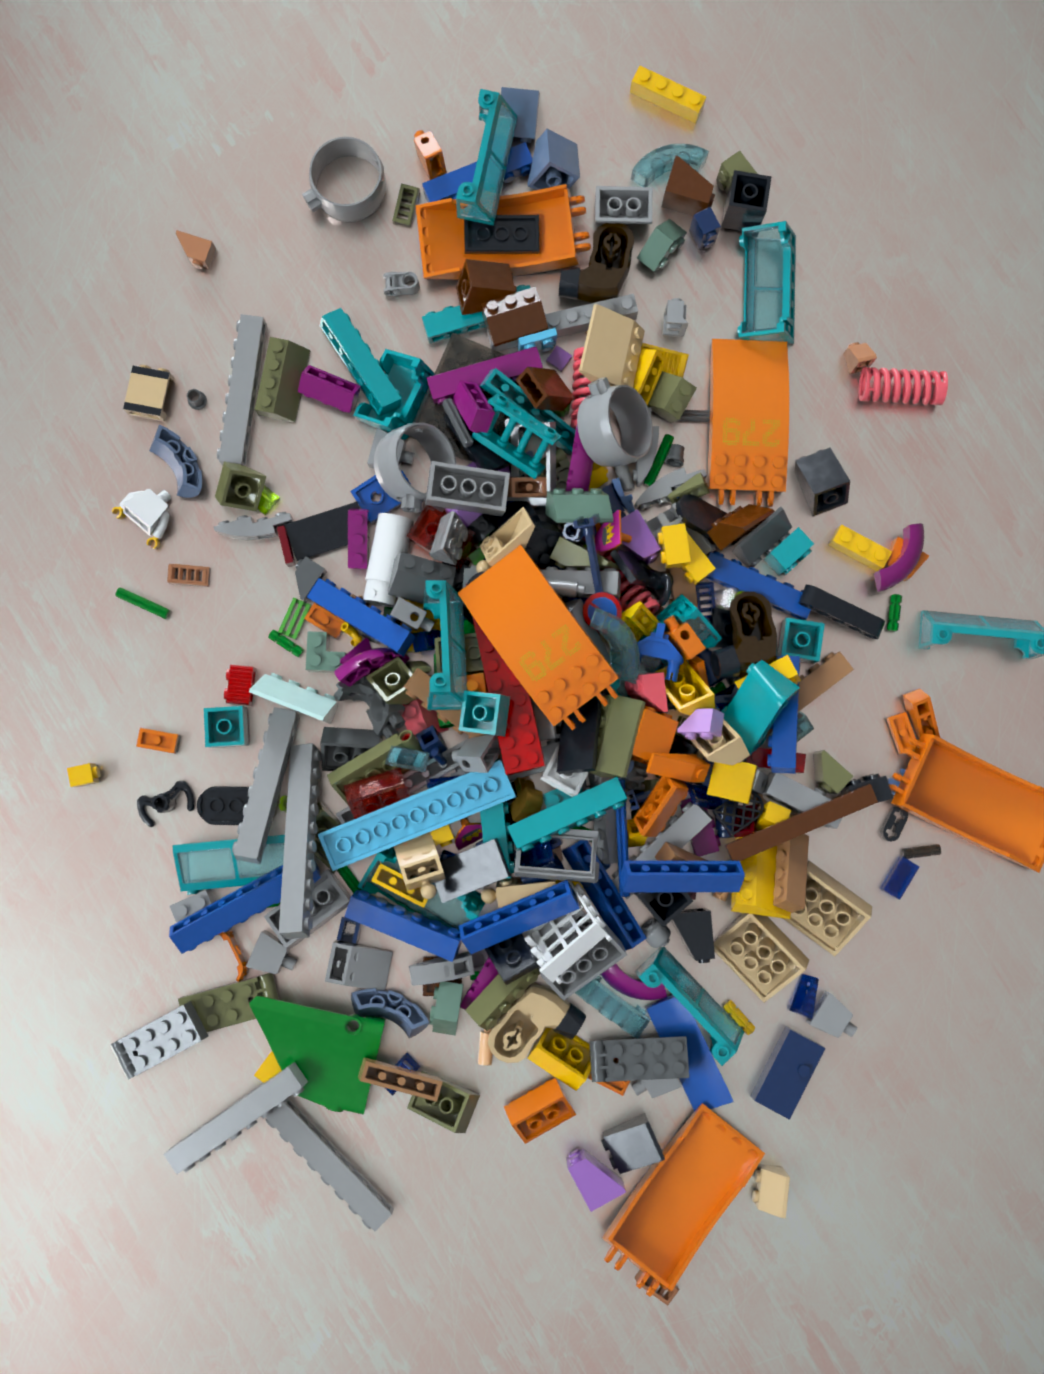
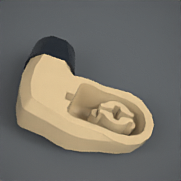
M533 983L528 986L523 996L511 1005L510 1010L503 1014L492 1028L488 1037V1045L491 1053L498 1060L506 1063H518L526 1058L533 1043L546 1028H553V1031L572 1040L582 1027L586 1015L571 1002L569 1003L566 999L563 1001L555 991L546 986Z

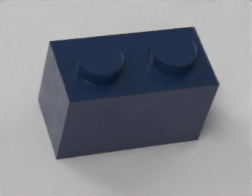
M711 207L694 214L689 232L699 250L704 247L707 249L713 246L721 228Z

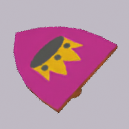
M621 510L613 513V522H604L594 538L596 550L602 552L611 551L621 545L622 541L631 542L632 536L621 532Z
M467 817L460 819L462 828L458 831L454 841L458 851L483 838L481 823H470Z

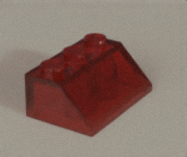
M426 505L407 534V537L414 544L430 553L440 519L445 514L432 506ZM468 528V537L465 542L463 541L461 547V559L457 560L456 565L449 564L456 567L458 571L470 553L476 534Z
M400 767L344 785L347 803L354 819L410 797L408 786Z

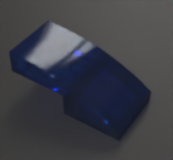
M550 841L535 845L531 850L522 852L520 866L543 867L553 862L555 858Z

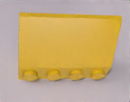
M777 846L740 861L745 877L740 891L732 892L731 911L785 919L791 918V912L773 905Z

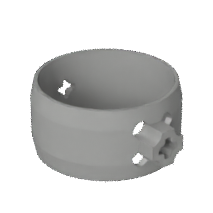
M354 137L331 139L315 152L309 168L311 189L302 195L312 212L321 208L330 217L339 221L356 222L371 216L383 201L386 189L384 166L377 153L366 142ZM354 156L370 162L378 170L379 179L374 190L363 200L352 204H338L329 201L318 192L317 182L323 169L332 161L341 157Z
M607 377L588 384L591 394L581 402L577 415L579 437L588 456L595 463L603 467L627 465L645 456L652 444L653 425L649 409L642 396L628 385L610 387ZM609 407H611L616 415L620 426L621 446L616 440L611 427Z
M410 423L392 430L381 439L374 454V469L379 484L390 497L402 502L401 508L405 512H421L422 502L426 501V493L413 488L400 470L397 451L403 434L415 438L424 447L430 462L437 461L456 464L455 453L448 438L438 428L427 423Z

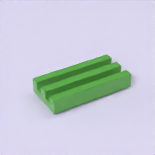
M293 597L278 632L297 640L305 622L304 618L312 605ZM296 604H298L287 631H284ZM304 606L305 610L301 616L294 634H291V631L295 625L302 607Z

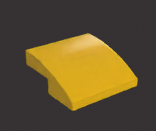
M639 601L622 613L620 622L610 631L626 648H629L637 643L643 635L646 637L650 636L651 632L654 631L660 622Z
M714 762L707 795L749 804L757 765L740 762L735 765Z

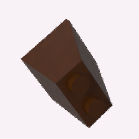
M676 156L661 207L693 216L700 211L712 207L715 194L712 193L714 185L683 159Z
M471 259L465 260L456 286L462 315L482 312L481 303L517 292L509 264Z

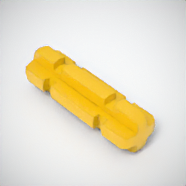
M732 1000L726 1002L723 1006L724 1010L731 1014V1018L740 1028L743 1027L742 1030L746 1035L753 1033L755 1026L748 1022L749 1019L739 1008H736Z

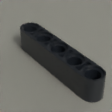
M805 585L798 602L800 605L872 639H879L885 624L884 619L812 585Z

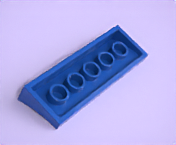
M673 994L645 1007L659 1037L686 1036L689 1078H679L694 1112L702 1103L711 1110L734 1102L699 1026L689 1011Z

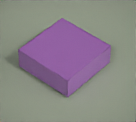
M557 345L546 362L562 372L571 360L572 355Z

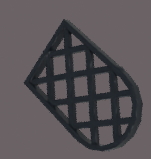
M751 792L753 800L750 799L749 802H753L752 809L746 808L744 803L743 807L737 806L735 801L734 805L728 804L730 800H727L712 811L730 837L753 821H756L763 813L764 803L756 792ZM755 803L761 805V810L755 809ZM724 806L723 812L717 811L718 809ZM727 806L733 807V814L726 813ZM736 808L742 809V816L735 814ZM745 810L752 811L751 818L745 817ZM754 813H759L758 816L754 818ZM726 815L732 817V823L725 822ZM735 817L741 818V825L734 824ZM744 819L750 820L747 824L744 825ZM734 827H739V829L733 833Z

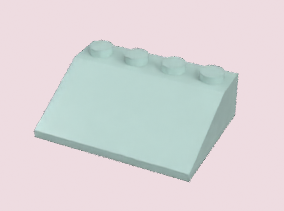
M271 673V675L264 674L249 690L254 695L331 724L339 705L335 701L334 696L326 693L324 696L318 695V690L308 686L306 689L300 688V683L290 679L289 682L282 681V676Z

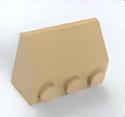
M724 719L721 737H713L712 740L697 737L696 740H690L702 755L711 762L735 765L750 756L740 735Z

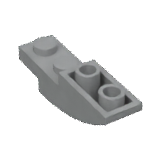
M653 426V440L648 453L633 462L636 463V470H633V481H636V487L642 485L653 464L658 447L659 426Z
M683 467L663 476L642 493L634 505L635 510L639 508L641 511L649 509L655 503L659 505L668 503L670 501L668 495L672 490L677 489L696 474L701 472L705 479L707 477L705 469L686 474Z
M280 512L273 518L263 517L254 522L251 516L243 515L237 517V520L232 522L228 520L219 522L218 526H214V530L220 535L234 539H269L277 537V527L293 522V517L290 513Z
M485 949L470 954L469 951L458 954L453 962L438 957L410 965L411 984L413 986L425 985L474 975L475 971L483 968L488 959Z

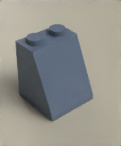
M502 87L501 96L517 114L513 138H520V142L531 143V139L535 140L540 98L539 90ZM502 102L500 112L512 114Z
M546 129L536 141L528 187L539 190L567 184L568 189H570L580 178L577 143Z

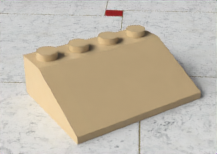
M594 304L579 372L591 382L607 377L610 387L628 385L633 388L645 330L634 320L599 304Z
M808 861L805 908L791 913L790 919H783L833 956H836L871 918L872 906L814 863Z
M742 913L714 940V952L764 1003L806 971L809 959L768 916Z

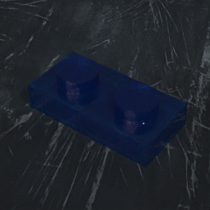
M901 856L883 885L882 890L900 900L918 871L919 866Z

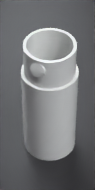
M390 513L378 514L365 577L367 581L363 597L365 602L384 607L395 606L397 597L388 595L390 579L396 556L400 552L408 553L414 525L412 519Z

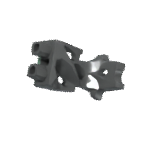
M366 676L359 679L351 687L342 682L336 684L338 687L337 692L334 694L336 700L364 701L370 708L366 710V713L377 736L384 735L388 739L396 733L399 735L397 729L405 724V720L402 717L405 707L402 704H386L366 679Z

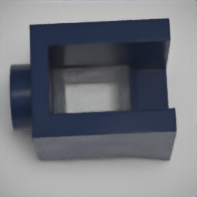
M342 917L337 940L358 944L362 924Z

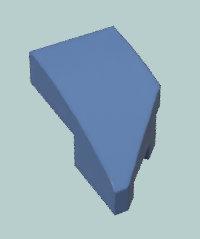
M612 479L611 483L623 508L629 514L634 512L632 494L625 496L620 479Z

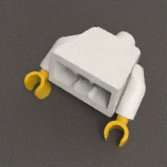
M151 489L130 492L122 500L120 507L112 508V513L117 514L120 511L116 517L117 519H124L127 515L149 536L153 534V538H149L146 543L150 546L154 540L155 546L153 549H158L160 547L158 539L162 538L170 517L168 513L169 506L166 502L171 499V496L165 490H162L158 495Z

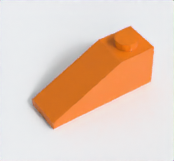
M920 688L902 695L906 712L918 740L922 733L940 737L931 697Z
M652 753L646 772L686 782H704L710 764L696 754Z

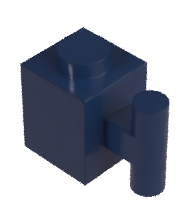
M432 725L416 734L422 750L431 759L434 758L440 765H445L447 760L443 757L442 753L448 750L438 730Z

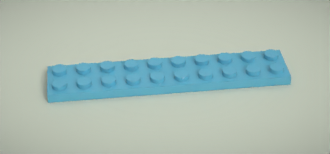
M502 760L494 762L488 773H466L318 834V837L332 871L515 798L516 794L508 775L505 773Z

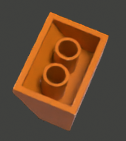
M661 776L633 818L642 836L657 837L659 832L665 829L666 822L670 816L676 813L677 806L688 794L689 788L684 781Z
M556 1078L546 1081L543 1085L528 1091L522 1097L512 1100L508 1105L504 1106L512 1127L525 1144L576 1115Z

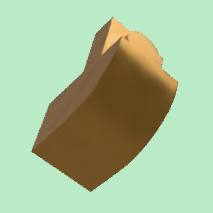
M518 777L514 781L518 797L509 806L512 819L515 822L540 812L543 804V792L535 789L534 782Z

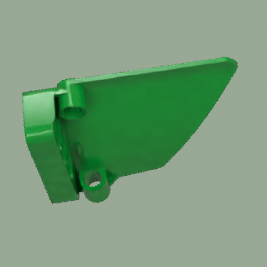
M263 996L253 998L249 1003L250 1008L274 1053L281 1071L295 1062L308 1081L303 1086L305 1090L297 1096L322 1105L330 1111L343 1112L344 1110L364 1115L371 1084L360 1081L358 1075L364 1057L373 1060L377 1059L386 1019L366 1015V1018L360 1017L357 1014L349 1016ZM355 1020L358 1022L359 1027L351 1029L348 1022Z

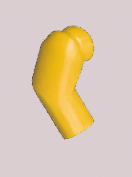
M347 622L342 623L341 630L353 638L350 644L354 647L357 646L363 638L353 626Z

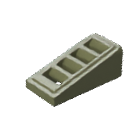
M401 183L393 222L411 226L420 188ZM404 193L414 194L413 198L405 196ZM403 199H404V200H408V201H412V204H411V205H410V204H406V203H403L402 201H403ZM401 206L409 208L410 212L400 210ZM399 213L409 216L408 220L398 217Z
M700 472L671 492L668 498L674 504L683 495L691 494L699 498L710 493Z
M425 661L406 662V666L412 673L417 668L426 674L431 671V666Z

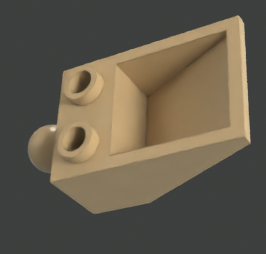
M524 507L491 536L483 540L480 548L486 560H481L477 563L476 571L478 573L487 571L519 545H522L524 549L526 548L535 525Z
M428 832L394 846V850L407 891L421 887L422 897L432 899L436 895V887L431 883L445 879V875L432 835Z
M521 877L503 879L497 882L496 891L492 888L484 889L481 893V899L487 904H491L497 899L499 909L556 885V880L550 879L546 882L523 884Z

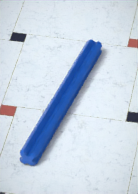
M618 779L625 792V780ZM626 802L624 803L625 806L616 810L619 877L624 861H629ZM619 878V894L621 897H628L630 892H623Z

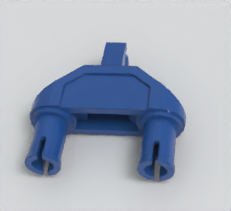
M658 623L656 633L651 632L650 636L628 648L627 652L630 656L626 672L632 673L634 665L633 673L639 674L641 657L643 656L659 658L668 662L665 680H670L673 673L672 681L677 682L679 668L684 663V658L668 640L669 635L664 634L666 624Z

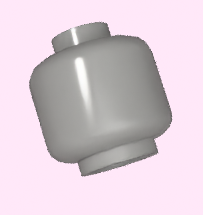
M652 918L642 926V931L647 938L645 940L651 947H664L669 943L671 931L666 925L663 927L656 919Z

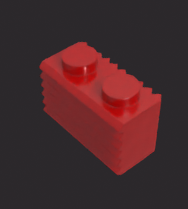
M230 665V669L226 671L228 688L224 689L226 703L252 706L253 694L249 690L255 684V667Z

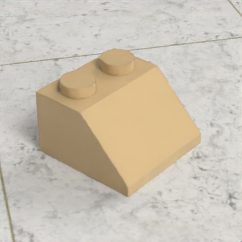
M759 1164L758 1170H755L754 1179L757 1182L756 1190H753L752 1201L755 1202L758 1210L786 1219L790 1177L783 1167Z

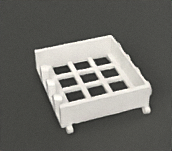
M571 881L568 882L581 902L579 904L580 909L566 914L567 916L558 924H555L554 920L549 921L552 929L543 937L539 930L547 923L523 932L526 936L524 938L525 941L532 947L530 951L539 959L536 962L541 967L540 972L552 983L556 980L559 985L563 982L559 975L563 974L604 937L608 941L612 940V937L604 928L606 926L605 922L598 916V911L591 905L592 902L584 894V889L579 884L574 885ZM584 907L587 914L576 923L573 916ZM591 918L593 924L582 932L579 927ZM570 920L573 926L562 935L559 928ZM576 930L579 936L570 944H567L565 939ZM553 933H556L559 939L547 947L545 940ZM562 943L564 949L553 957L551 951Z

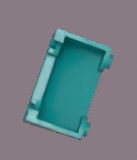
M385 349L380 358V364L385 374H388L394 388L401 394L402 399L399 407L379 417L371 403L361 402L356 407L353 416L370 426L389 433L404 425L417 422L430 395L427 377L434 376L435 373L420 358ZM403 434L401 439L406 440L409 435Z
M762 659L758 663H752L746 671L748 675L729 706H726L721 711L724 713V720L742 738L750 755L764 744L767 739V732L782 709L787 706L792 695L795 696L800 689L799 686Z

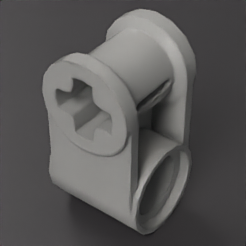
M387 272L383 275L386 285L384 294L387 296L413 295L420 289L418 277L413 272ZM409 281L415 282L411 286L406 285Z

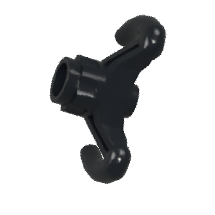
M638 560L653 581V584L647 588L653 592L664 591L659 601V604L664 606L671 594L674 582L673 576L665 571L659 572L654 570L644 561Z
M177 781L167 792L160 793L152 798L146 795L140 796L137 800V810L142 821L148 827H153L154 821L147 815L145 806H151L158 813L170 812L174 808L175 799L181 791H184L187 797V810L193 811L195 800L190 786L185 781Z

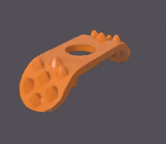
M233 931L221 932L218 935L224 941L228 940L239 963L236 981L240 982L247 975V962L234 934H232Z

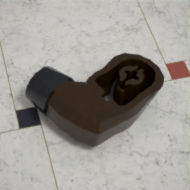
M605 223L597 227L593 234V251L590 256L589 267L581 269V267L561 268L559 296L590 303L619 297L631 265L634 246L632 230L621 223Z
M742 592L736 595L730 604L734 646L730 645L712 651L710 656L712 672L717 679L745 677L748 675L746 671L752 663L756 664L762 659L767 664H771L778 660L777 632L772 619L770 602L763 595L756 592Z

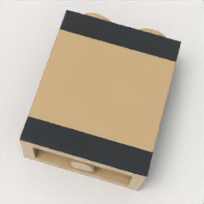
M143 364L139 366L133 365L123 410L129 415L165 421L166 413L163 411L168 383L169 381L174 382V377L169 370L164 368L155 370Z

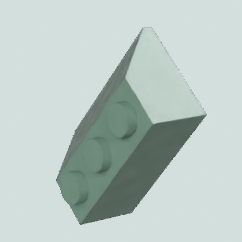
M554 488L553 491H547L545 514L557 523H573V520L580 516L590 518L598 513L600 522H613L609 495L600 488H591L590 491H584L581 488H572V491Z

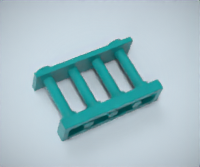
M497 393L488 400V403L494 406L493 410L495 412L488 432H473L472 438L533 479H536L543 473L546 467L540 461L548 445L551 444L553 446L562 436L555 429L547 427L508 401L505 396ZM500 412L510 417L502 436H499L492 430ZM517 422L527 428L518 447L508 441ZM534 433L543 440L532 458L524 450Z

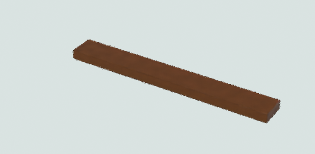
M867 784L730 842L725 847L731 861H742L878 803L871 784Z

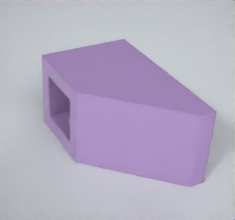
M713 708L696 709L678 728L677 732L685 735V739L696 740L697 737L706 740H712L713 737H721L724 713Z

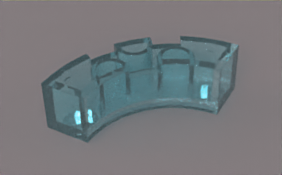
M670 144L659 147L646 154L634 166L631 180L642 187H648L652 181L663 175V173L672 170L676 156L683 159L700 173L707 161L709 151L690 144Z
M596 607L589 626L598 630L608 640L611 647L610 665L618 674L619 679L636 684L640 667V654L633 632L619 617Z
M597 976L575 992L586 1003L599 1010V1013L637 1039L651 1021L645 1015L647 1013L645 1009L639 1005L634 1007L601 982L602 978L600 976Z

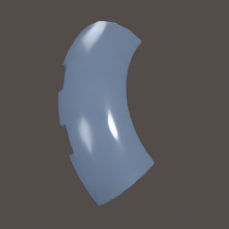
M159 425L149 451L162 458L173 470L178 487L176 496L185 498L197 496L202 488V472L197 464L198 459L190 447H187L180 440V436L168 428Z
M372 988L351 993L355 1014L360 1017L370 1015L391 1020L404 1030L409 1039L422 1032L429 1025V1021L423 1011L415 1003L412 1004L397 992L390 990L387 992Z

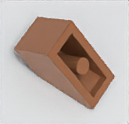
M176 230L175 234L192 266L198 269H209L216 251L213 242Z
M852 343L843 353L849 375L861 372L863 367H870L877 359L876 354L867 343Z
M509 477L507 497L547 496V477H537L536 479L532 477Z

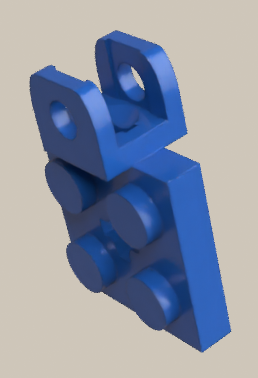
M401 470V472H402L404 478H405V479L407 480V482L411 485V483L409 482L408 478L406 477V475L404 474V472ZM376 475L350 491L361 509H368V520L371 524L377 521L379 513H389L402 503L390 497L383 490ZM374 493L382 495L379 502L372 501Z

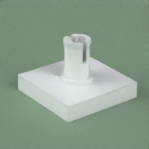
M557 745L540 780L573 797L578 795L588 772L558 774L556 770L559 745Z

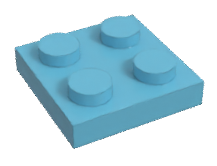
M556 328L518 338V351L537 346L538 351L553 349L557 341Z

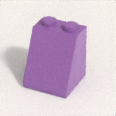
M638 509L621 518V532L632 536V540L630 543L622 541V544L617 549L633 553L637 560H642L647 565L656 561L661 548Z
M576 1149L568 1154L569 1157L566 1158L568 1170L591 1212L626 1193L622 1178L585 1149L580 1151Z

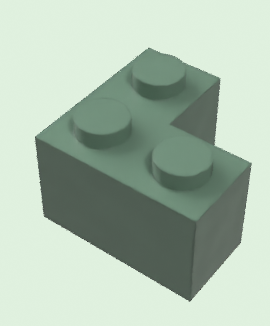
M668 219L654 229L637 259L653 272L659 268L663 269L669 261L667 259L668 255L672 254L676 248L680 249L684 244V237L687 232L674 221Z
M308 631L305 670L308 672L334 673L342 665L340 659L347 653L329 651L330 635L327 632Z
M444 981L440 982L439 987H435L433 999H437L436 1006L431 1007L429 1025H433L432 1032L456 1036L463 984Z

